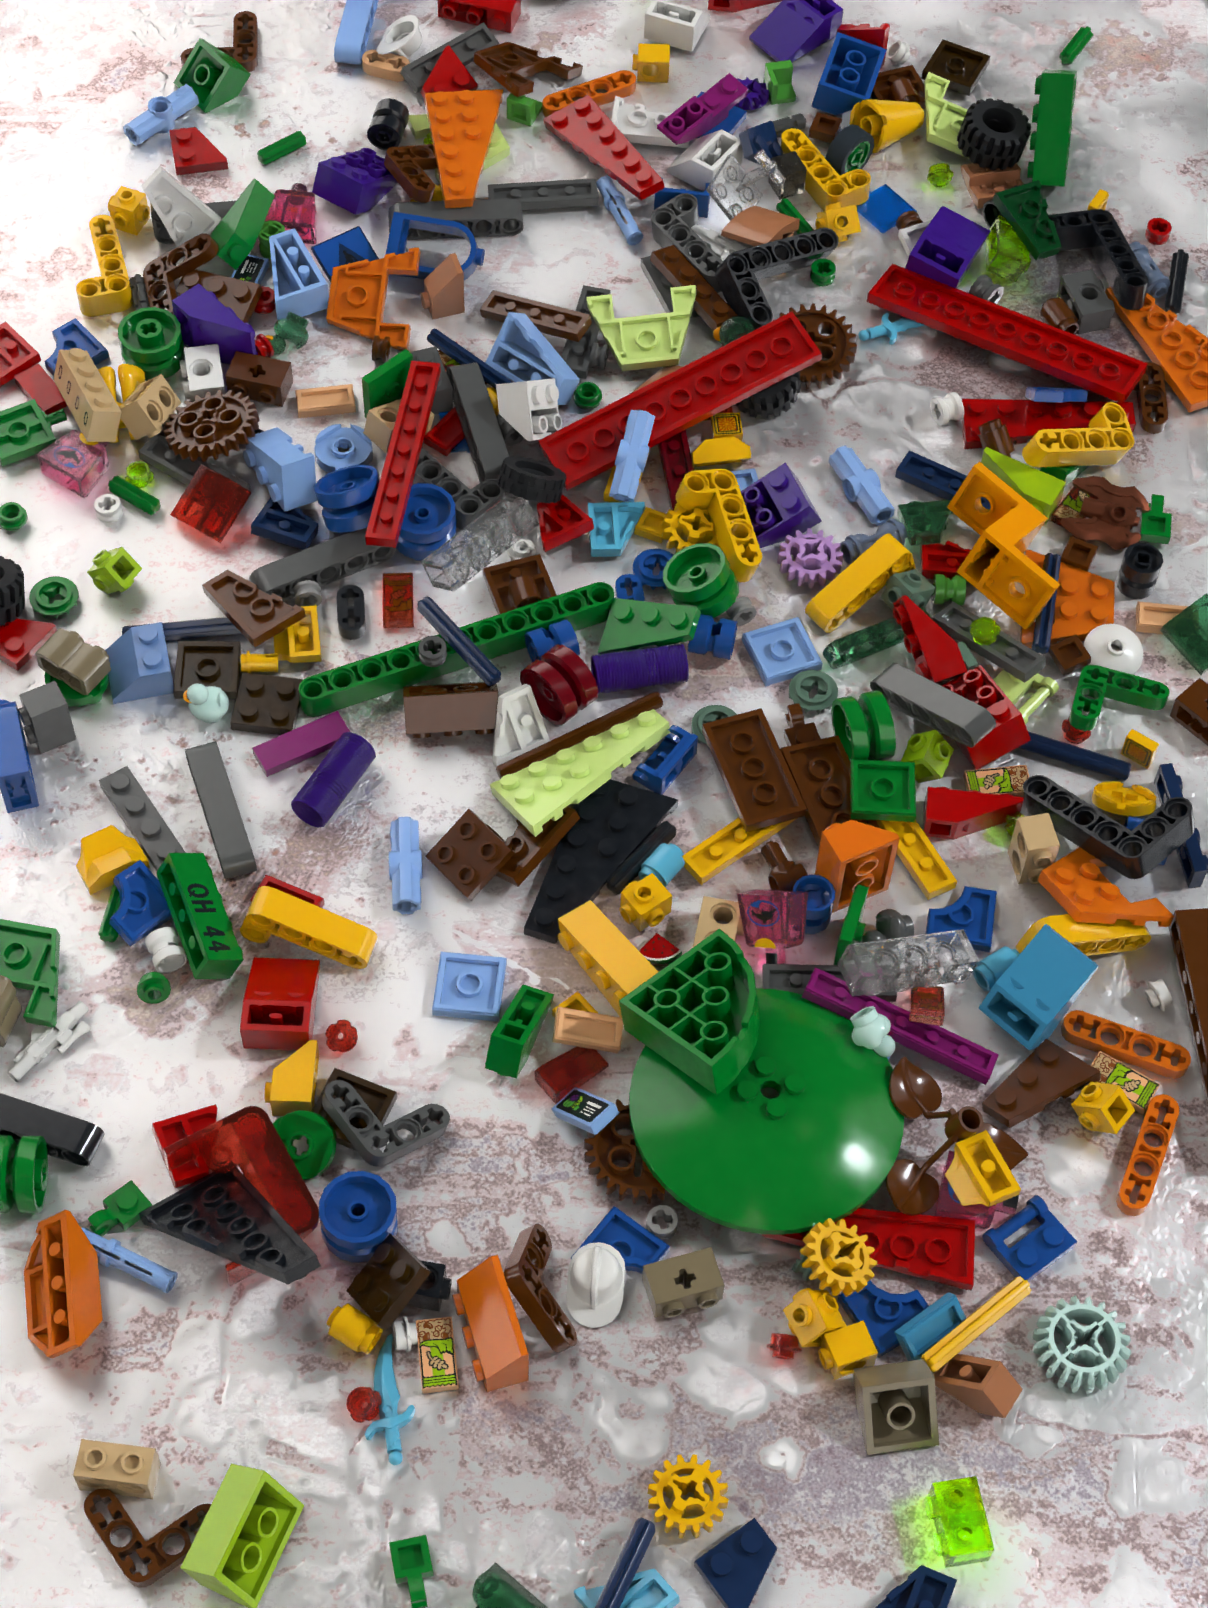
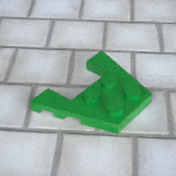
M0 919V975L9 978L15 988L33 991L23 1015L27 1023L55 1028L57 1024L59 932L55 928Z

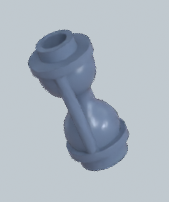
M1140 242L1130 243L1129 245L1148 278L1146 293L1155 299L1161 298L1167 293L1170 280L1160 271L1145 245L1140 244Z
M892 518L883 523L874 535L856 534L847 536L845 541L840 543V551L843 553L844 560L848 564L853 563L879 538L887 533L894 536L904 546L905 539L907 538L905 526L903 523Z

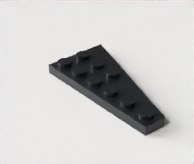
M610 779L579 804H575L573 809L576 810L580 819L558 844L524 926V935L555 944L559 940L558 934L560 933L558 918L590 900L593 902L600 894L602 887L607 883V879L654 832L669 813L672 814L678 807V799Z
M232 1162L139 1213L144 1225L288 1285L306 1277L309 1272L321 1266L317 1255Z

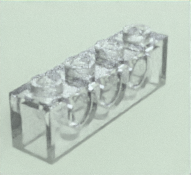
M506 495L426 557L421 563L433 587L455 592L538 526L539 523L528 500Z
M964 929L848 944L837 964L853 997L860 995L875 996L881 992L888 991L903 992L917 987L932 988L938 984L952 982L960 984L970 978L979 960Z

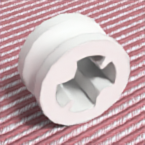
M104 494L99 496L94 502L96 516L100 521L112 523L121 518L123 509L121 501L116 495ZM106 506H111V509L106 510Z

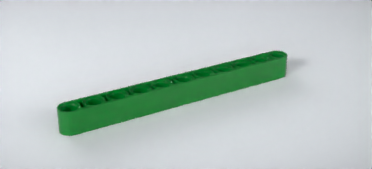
M597 582L459 628L491 660L526 648V632L541 627L548 630L550 624L565 619L571 623L574 631L607 621L614 599V590L607 583ZM438 634L435 636L442 638L447 648V658L442 665L428 667L422 664L419 659L418 648L420 641H416L303 679L299 684L301 710L309 717H319L401 690L404 686H413L470 666ZM429 649V650H428V651H431L432 654H437V653H438V652H435L434 649Z

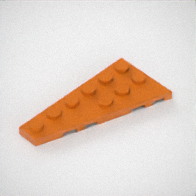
M504 89L425 93L424 102L445 208L473 206L479 178L484 168V160L487 157L494 125L499 115L500 104H502Z
M1111 287L1106 288L1105 293L1113 301L1115 312L1150 360L1163 369L1164 379L1188 412L1207 407L1208 338L1190 324L1185 326L1177 320L1178 315L1171 310L1164 311L1155 304L1156 299L1146 293L1145 303L1141 309L1129 310L1119 304Z

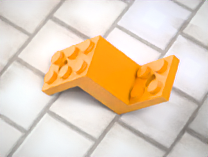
M979 461L972 467L947 506L950 511L980 535L957 570V573L1026 630L1033 624L1060 586V583L1024 554L1048 518ZM981 497L989 501L990 509L983 507ZM1014 582H1019L1023 585L1025 594L1016 590Z

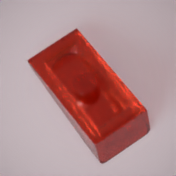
M576 1046L535 1070V1081L551 1100L557 1104L574 1087H581L609 1067V1064L597 1050Z

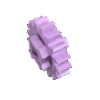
M808 528L806 534L796 530L795 538L790 535L786 536L785 543H780L777 563L781 564V573L788 572V581L798 580L797 586L807 582L809 588H813L814 583L818 582L823 587L825 586L826 579L832 581L835 579L836 573L840 574L843 553L840 552V543L833 544L832 535L825 538L823 537L822 530L818 531L817 534H813L811 528Z

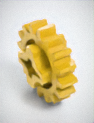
M677 503L674 511L668 510L661 527L663 529L662 539L668 540L667 549L675 548V553L685 547L698 543H711L719 547L714 532V523L711 522L707 509L694 508V510H687Z
M828 1218L823 1224L817 1223L803 1238L802 1241L806 1245L800 1249V1254L808 1258L802 1263V1267L811 1268L812 1270L808 1278L810 1280L818 1278L821 1281L820 1290H824L829 1286L833 1296H837L843 1291L844 1295L848 1297L856 1291L858 1293L868 1285L867 1282L875 1275L871 1269L877 1265V1261L869 1258V1255L875 1249L870 1246L866 1247L864 1242L868 1236L865 1234L859 1237L856 1234L857 1226L855 1224L850 1229L846 1228L844 1219H840L836 1224L831 1218Z
M680 1454L677 1455L676 1465H672L668 1460L663 1461L664 1473L657 1470L653 1472L652 1479L655 1483L648 1485L647 1493L655 1497L648 1499V1509H658L654 1514L653 1520L655 1523L662 1520L666 1521L664 1532L669 1533L675 1527L678 1529L679 1538L683 1539L686 1530H691L693 1537L698 1538L701 1527L709 1533L713 1531L712 1519L717 1522L723 1520L724 1513L720 1509L727 1508L729 1499L722 1495L727 1493L728 1485L727 1483H718L722 1476L721 1470H716L712 1473L709 1471L710 1460H706L702 1465L697 1464V1455L693 1454L690 1462H685ZM682 1474H691V1475L682 1476V1477H679V1476H678V1475H682ZM705 1483H707L710 1487L713 1501H711L710 1496L704 1492ZM663 1491L666 1493V1497L672 1501L670 1510L664 1502ZM689 1492L694 1494V1498L689 1497L687 1501L681 1498L682 1495L686 1496ZM695 1515L698 1516V1517H696V1518H691V1519L685 1518V1517H690V1516H695Z

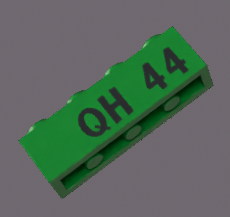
M169 853L156 874L195 980L230 979L244 960L243 953L237 943L232 923L228 919L222 896L217 890L212 870L208 866L204 853Z

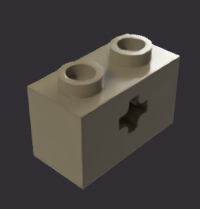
M712 1247L643 1265L642 1281L654 1318L660 1316L673 1318L681 1315L685 1309L696 1306L701 1309L709 1308L723 1299L725 1285ZM679 1283H684L685 1287H690V1288L684 1289V1286H683L682 1284H679Z

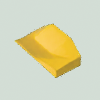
M735 436L705 439L691 454L693 467L747 462L751 459V450L749 445Z
M301 606L305 610L306 617L273 636L274 652L278 653V661H289L290 663L322 662L317 606Z
M110 825L81 839L80 859L76 864V869L90 895L112 886L114 884V877L137 861L141 860L148 869L150 865L136 839L127 837L116 827Z
M987 1130L955 1144L954 1159L945 1173V1177L962 1206L982 1204L990 1207L1020 1194L1021 1188Z

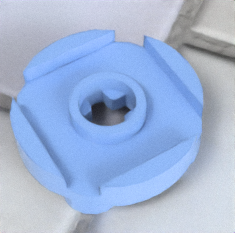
M335 424L322 430L316 437V445L314 447L315 459L319 467L331 473L348 466L369 465L373 460L372 442L363 433L364 429L356 425H351V428H341V424ZM340 447L342 449L350 448L347 452H338Z

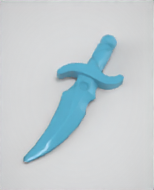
M885 313L882 316L881 325L861 330L858 337L860 340L866 341L887 336L890 338L889 344L893 345L897 340V332H905L909 328H918L924 326V324L907 318H900L898 321L891 323L889 321V313Z
M389 1334L379 1351L374 1373V1394L378 1401L376 1411L380 1419L368 1426L365 1437L367 1440H371L377 1432L385 1431L387 1453L389 1454L388 1460L392 1465H399L403 1460L399 1429L406 1426L412 1420L415 1408L413 1405H410L404 1413L398 1415L397 1406L400 1395L393 1371V1335Z

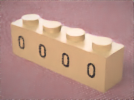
M79 348L59 350L53 380L86 441L115 442L122 411L89 353Z

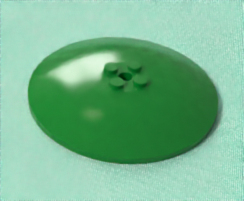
M756 988L760 1013V1029L757 1044L748 1063L736 1079L717 1096L645 1045L636 1062L631 1079L629 1093L631 1130L640 1155L652 1175L667 1192L691 1211L710 1221L743 1232L771 1235L801 1233L810 1231L819 1222L823 1224L828 1218H831L835 1223L863 1206L885 1182L898 1156L904 1131V1116L896 1110L889 1094V1081L893 1071L887 1057L880 1056L874 1049H867L853 1042L852 1032L854 1026L851 1020L803 998L801 994L776 989ZM771 1087L777 1090L779 1096L770 1099L763 1096L761 1090Z

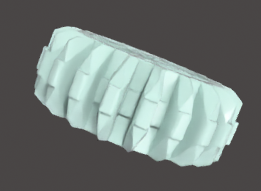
M1076 1295L1071 1297L1069 1304L1061 1298L1057 1301L1056 1308L1051 1305L1048 1306L1044 1312L1045 1316L1039 1317L1036 1323L1038 1328L1034 1330L1032 1336L1037 1341L1033 1346V1353L1041 1355L1037 1360L1038 1367H1049L1045 1374L1047 1378H1052L1055 1375L1059 1377L1057 1383L1059 1388L1068 1382L1071 1383L1073 1393L1078 1391L1080 1385H1083L1087 1394L1092 1393L1094 1385L1102 1391L1106 1389L1108 1382L1116 1383L1120 1377L1119 1373H1124L1126 1370L1127 1362L1125 1360H1128L1131 1356V1350L1126 1346L1129 1345L1131 1339L1129 1335L1122 1334L1126 1328L1125 1322H1114L1117 1317V1311H1112L1109 1314L1104 1311L1105 1302H1101L1098 1307L1092 1305L1091 1296L1085 1299L1084 1304L1080 1303ZM1077 1322L1085 1323V1324H1087L1088 1326L1080 1325V1324H1078ZM1055 1330L1061 1335L1060 1340L1066 1348L1062 1355L1055 1344ZM1100 1335L1104 1337L1108 1345L1109 1359L1103 1354L1104 1349L1098 1343ZM1090 1339L1088 1345L1083 1344L1081 1347L1078 1346L1075 1350H1073L1076 1344L1079 1345L1082 1342L1085 1343L1087 1340ZM1074 1363H1081L1087 1367L1077 1366Z

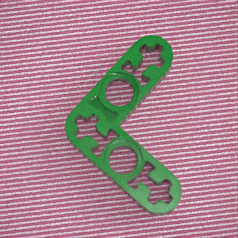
M1087 665L1081 671L1069 722L1074 728L1082 731L1095 729L1104 697L1150 710H1161L1166 706L1170 691L1166 685L1158 681L1098 665ZM1119 686H1125L1129 689H1123ZM1084 695H1085V696L1093 697L1094 700H1093V699H1088V698L1084 697ZM1082 711L1088 712V715H1082Z

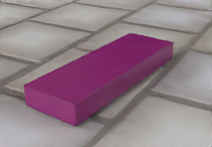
M336 711L253 747V755L266 777L332 749L341 735L345 732H350L339 712Z

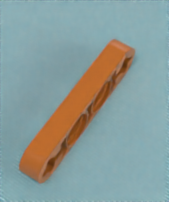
M622 70L549 94L544 97L542 102L543 116L547 117L555 111L574 103L575 101L572 100L574 97L583 98L589 95L598 106L613 102L615 96L621 98L630 96L636 90V76L630 71ZM604 89L608 92L597 93L595 90Z
M1074 1010L1066 1014L1061 1025L1063 1038L1071 1044L1097 1053L1101 1051L1114 1059L1168 1078H1181L1185 1075L1191 1063L1190 1053L1181 1045L1084 1011ZM1075 1023L1081 1024L1079 1032L1073 1030ZM1092 1028H1096L1094 1037H1089ZM1105 1032L1113 1033L1118 1038V1043L1107 1045L1101 1040L1100 1035ZM1139 1043L1144 1044L1150 1049L1151 1054L1145 1057L1139 1056L1134 1052L1133 1046ZM1161 1051L1159 1061L1154 1060L1157 1052ZM1172 1056L1178 1058L1177 1066L1171 1065Z
M1156 1095L1151 1099L1146 1109L1116 1198L1118 1208L1126 1215L1138 1216L1142 1214L1150 1202L1179 1115V1105L1169 1095ZM1160 1106L1167 1109L1161 1125L1155 1123ZM1149 1133L1158 1135L1162 1145L1159 1147L1147 1145L1144 1135ZM1137 1162L1147 1163L1152 1169V1174L1150 1176L1139 1175L1134 1169V1164ZM1134 1185L1141 1186L1136 1204L1129 1202V1196Z

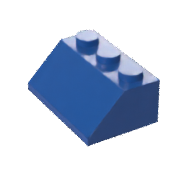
M837 32L811 107L833 115H839L851 111L856 103L864 99H870L887 49Z

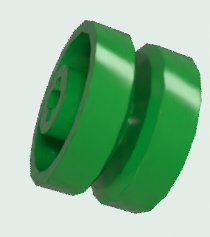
M148 307L135 310L122 319L118 327V339L123 364H130L141 368L145 373L146 381L160 374L165 379L169 378L181 369L180 360H185L184 343L180 322L174 314L165 309Z
M698 543L685 547L672 556L663 570V582L671 594L674 604L697 607L703 615H709L713 618L719 616L732 606L739 594V583L734 572L730 569V564L720 547L711 543Z
M875 690L862 693L858 701L852 696L837 698L833 701L831 709L834 736L839 735L850 763L851 759L868 760L869 756L874 760H884L894 756L896 750L894 722L891 710L882 692Z
M0 1135V1213L10 1212L14 1203L20 1213H41L45 1203L48 1182V1152L44 1136H22L18 1145H16L11 1135Z

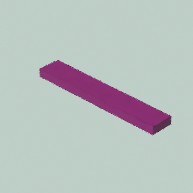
M816 967L802 994L803 998L849 1020L858 1011L874 1006L878 1014H882L890 1020L891 1028L887 1035H890L895 1042L984 1085L989 1081L999 1054L938 1025L911 1021L909 1011Z

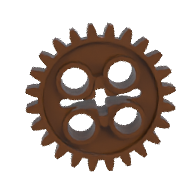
M812 303L810 310H806L805 306L800 304V311L798 312L790 307L789 312L793 311L822 353V358L829 359L825 361L820 360L799 371L801 382H805L807 389H810L811 383H816L817 387L821 389L822 381H826L830 386L832 385L833 376L841 380L843 371H850V363H854L857 351L856 334L852 333V324L845 325V316L837 319L836 309L829 314L826 313V305L820 311L816 310L815 303Z
M218 390L215 395L211 396V393L208 391L204 398L196 395L194 402L186 400L184 401L186 405L184 408L176 407L177 414H170V421L165 422L166 429L164 434L169 449L173 450L175 456L180 454L183 460L190 457L191 462L197 460L198 457H201L202 462H206L208 457L212 456L216 461L219 454L223 453L224 456L228 457L231 449L240 451L239 444L248 445L247 437L256 436L254 430L259 429L258 422L260 418L254 402H251L249 396L243 398L241 392L234 395L232 390H229L225 395L222 394L221 390Z
M617 1099L618 1115L598 1134L594 1135L587 1132L589 1138L584 1139V1149L588 1150L584 1153V1161L591 1163L588 1165L589 1175L598 1174L596 1176V1186L607 1183V1195L612 1194L615 1190L619 1191V1201L621 1202L625 1199L626 1195H631L633 1205L637 1204L639 1196H644L647 1204H651L652 1195L654 1194L663 1201L665 1200V1189L652 1175L643 1159L641 1175L639 1177L634 1175L637 1146L633 1133L627 1136L617 1133L620 1129H628L632 1132L629 1104L624 1106ZM617 1160H624L629 1165L617 1167L613 1163Z

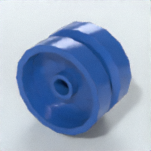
M369 465L348 466L328 473L317 481L314 485V491L318 504L323 507L322 516L327 529L332 532L343 533L368 527L380 482L376 468Z
M427 483L414 484L411 487L396 549L404 556L414 560L429 561L442 557L452 549L456 542V504L451 494L442 487Z
M366 1171L347 1172L334 1178L324 1188L319 1200L321 1234L328 1250L339 1259L352 1263L368 1262L377 1247L383 1243L389 1233L396 1237L398 1233L396 1196L390 1185L380 1176Z

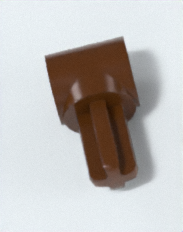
M769 841L761 848V853L771 869L768 877L771 891L774 897L781 902L792 897L793 887L797 880L808 874L802 864H795L794 861L787 860L777 842Z

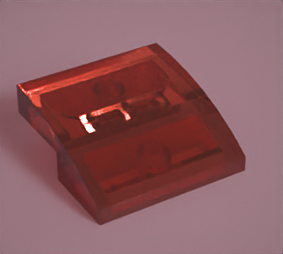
M201 464L170 515L221 544L252 492Z

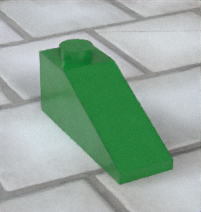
M255 178L210 234L219 247L216 256L235 270H237L253 249L275 197Z
M524 984L521 986L491 1034L485 1063L486 1069L495 1071L502 1076H510L517 1079L528 1060L553 1001L554 994Z

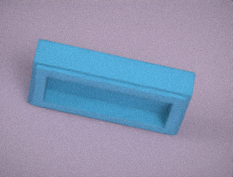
M948 1292L894 1331L907 1360H920L923 1353L965 1320L966 1316L956 1295Z

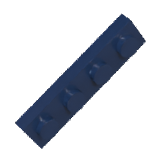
M910 450L896 469L895 474L896 478L947 501L952 500L967 477L960 472ZM981 497L983 507L990 509L989 501Z
M1172 763L1161 764L1154 779V785L1162 805L1171 798L1183 797V785L1181 777L1176 775ZM1195 828L1192 836L1176 849L1188 889L1201 887L1206 874H1208V858L1202 854L1200 834L1198 829Z

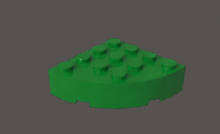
M1045 69L1036 78L1035 95L1040 96L1039 104L1036 103L1033 106L1032 123H1037V131L1032 132L1030 139V150L1035 151L1034 162L1029 161L1027 173V178H1032V182L1039 180L1041 185L1065 187L1077 71Z
M720 929L619 1000L625 1031L716 1096L736 1079L748 1063L757 1044L760 1029V1013L754 973L737 943Z

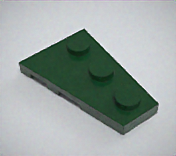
M1039 180L997 192L992 199L1035 261L1057 255L1062 247L1054 222L1048 217L1046 211L1048 205L1046 199H1042L1040 193L1042 187Z

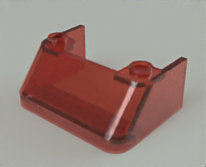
M257 1106L245 1107L163 1148L166 1166L169 1171L199 1156H202L207 1167L216 1173H226L240 1167L243 1175L302 1240L317 1227L319 1222L318 1206L268 1114L262 1108ZM233 1261L225 1265L226 1280L229 1286L257 1273V1271Z

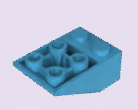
M1045 924L995 982L978 1009L1030 1051L1038 1047L1045 1039H1049L1099 965L1049 925Z

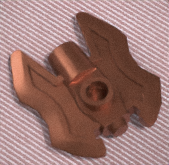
M1098 476L1075 478L1072 484L1074 487L1093 498L1084 497L1079 515L1087 518L1061 519L1060 523L1067 531L1083 541L1097 540L1105 542L1114 550L1127 548L1140 541L1141 535L1138 532L1132 533L1129 530H1132L1133 526L1137 527L1140 517L1136 516L1137 512L1135 510L1147 513L1150 507L1145 496L1135 486L1119 487L1111 484L1104 477Z

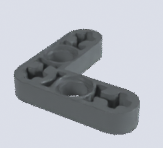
M335 1080L327 1084L322 1097V1105L363 1160L375 1167L385 1166L440 1138L445 1134L450 1121V1115L443 1106L428 1104L383 1126L356 1090L343 1080ZM351 1118H361L366 1122L367 1127L357 1129L350 1124L349 1120ZM429 1118L432 1122L426 1124L427 1119ZM401 1129L409 1130L415 1138L410 1141L403 1140L398 1136L397 1131ZM386 1146L384 1152L379 1149Z

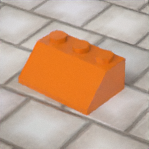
M849 820L842 824L834 823L822 831L814 875H820L828 879L834 887L835 899L832 913L850 905L855 886L858 884L869 887L867 898L888 890L900 840L897 833L855 820Z
M497 1254L489 1257L457 1280V1294L452 1295L457 1316L464 1315L467 1326L462 1327L467 1349L473 1347L477 1358L471 1361L476 1381L484 1382L486 1392L529 1380V1354Z

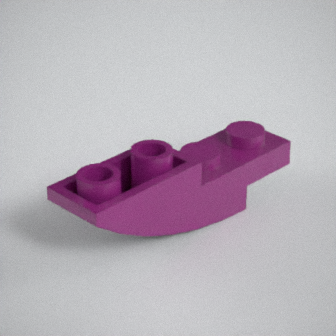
M729 73L699 98L696 96L690 98L657 125V129L676 145L689 142L705 134L728 117L729 110L747 96L748 88Z

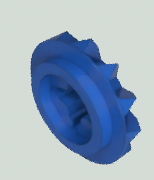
M663 549L643 551L633 562V574L641 580L643 586L648 585L652 590L656 587H662L666 590L663 582V570L674 554ZM658 563L660 571L658 575H654L653 570Z

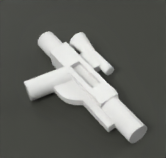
M697 224L691 227L722 261L732 252L754 247L723 237L720 233L712 229L707 230Z
M79 1001L69 1012L65 1011L57 1019L55 1028L37 1025L32 1031L31 1042L13 1059L16 1065L8 1072V1075L18 1082L58 1044L61 1046L57 1050L63 1054L78 1038L89 1032L91 1029L84 1021H80L78 1024V1021L89 1011L88 1007Z

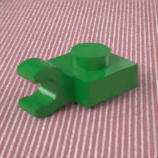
M1152 494L1149 512L1141 513L1139 525L1140 541L1169 544L1172 514L1163 513V495Z
M130 1180L102 1200L105 1210H99L88 1218L91 1224L89 1228L93 1233L100 1236L107 1234L117 1224L126 1231L141 1220L139 1213L151 1207L152 1203Z
M426 1535L389 1542L396 1584L408 1582L412 1608L428 1607L423 1578L434 1575Z

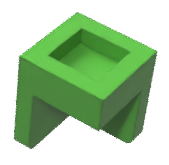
M791 60L765 63L763 83H766V89L769 90L771 105L796 101V94L792 86L793 65Z
M510 93L507 97V119L531 127L542 111V102L525 97V95L516 97Z

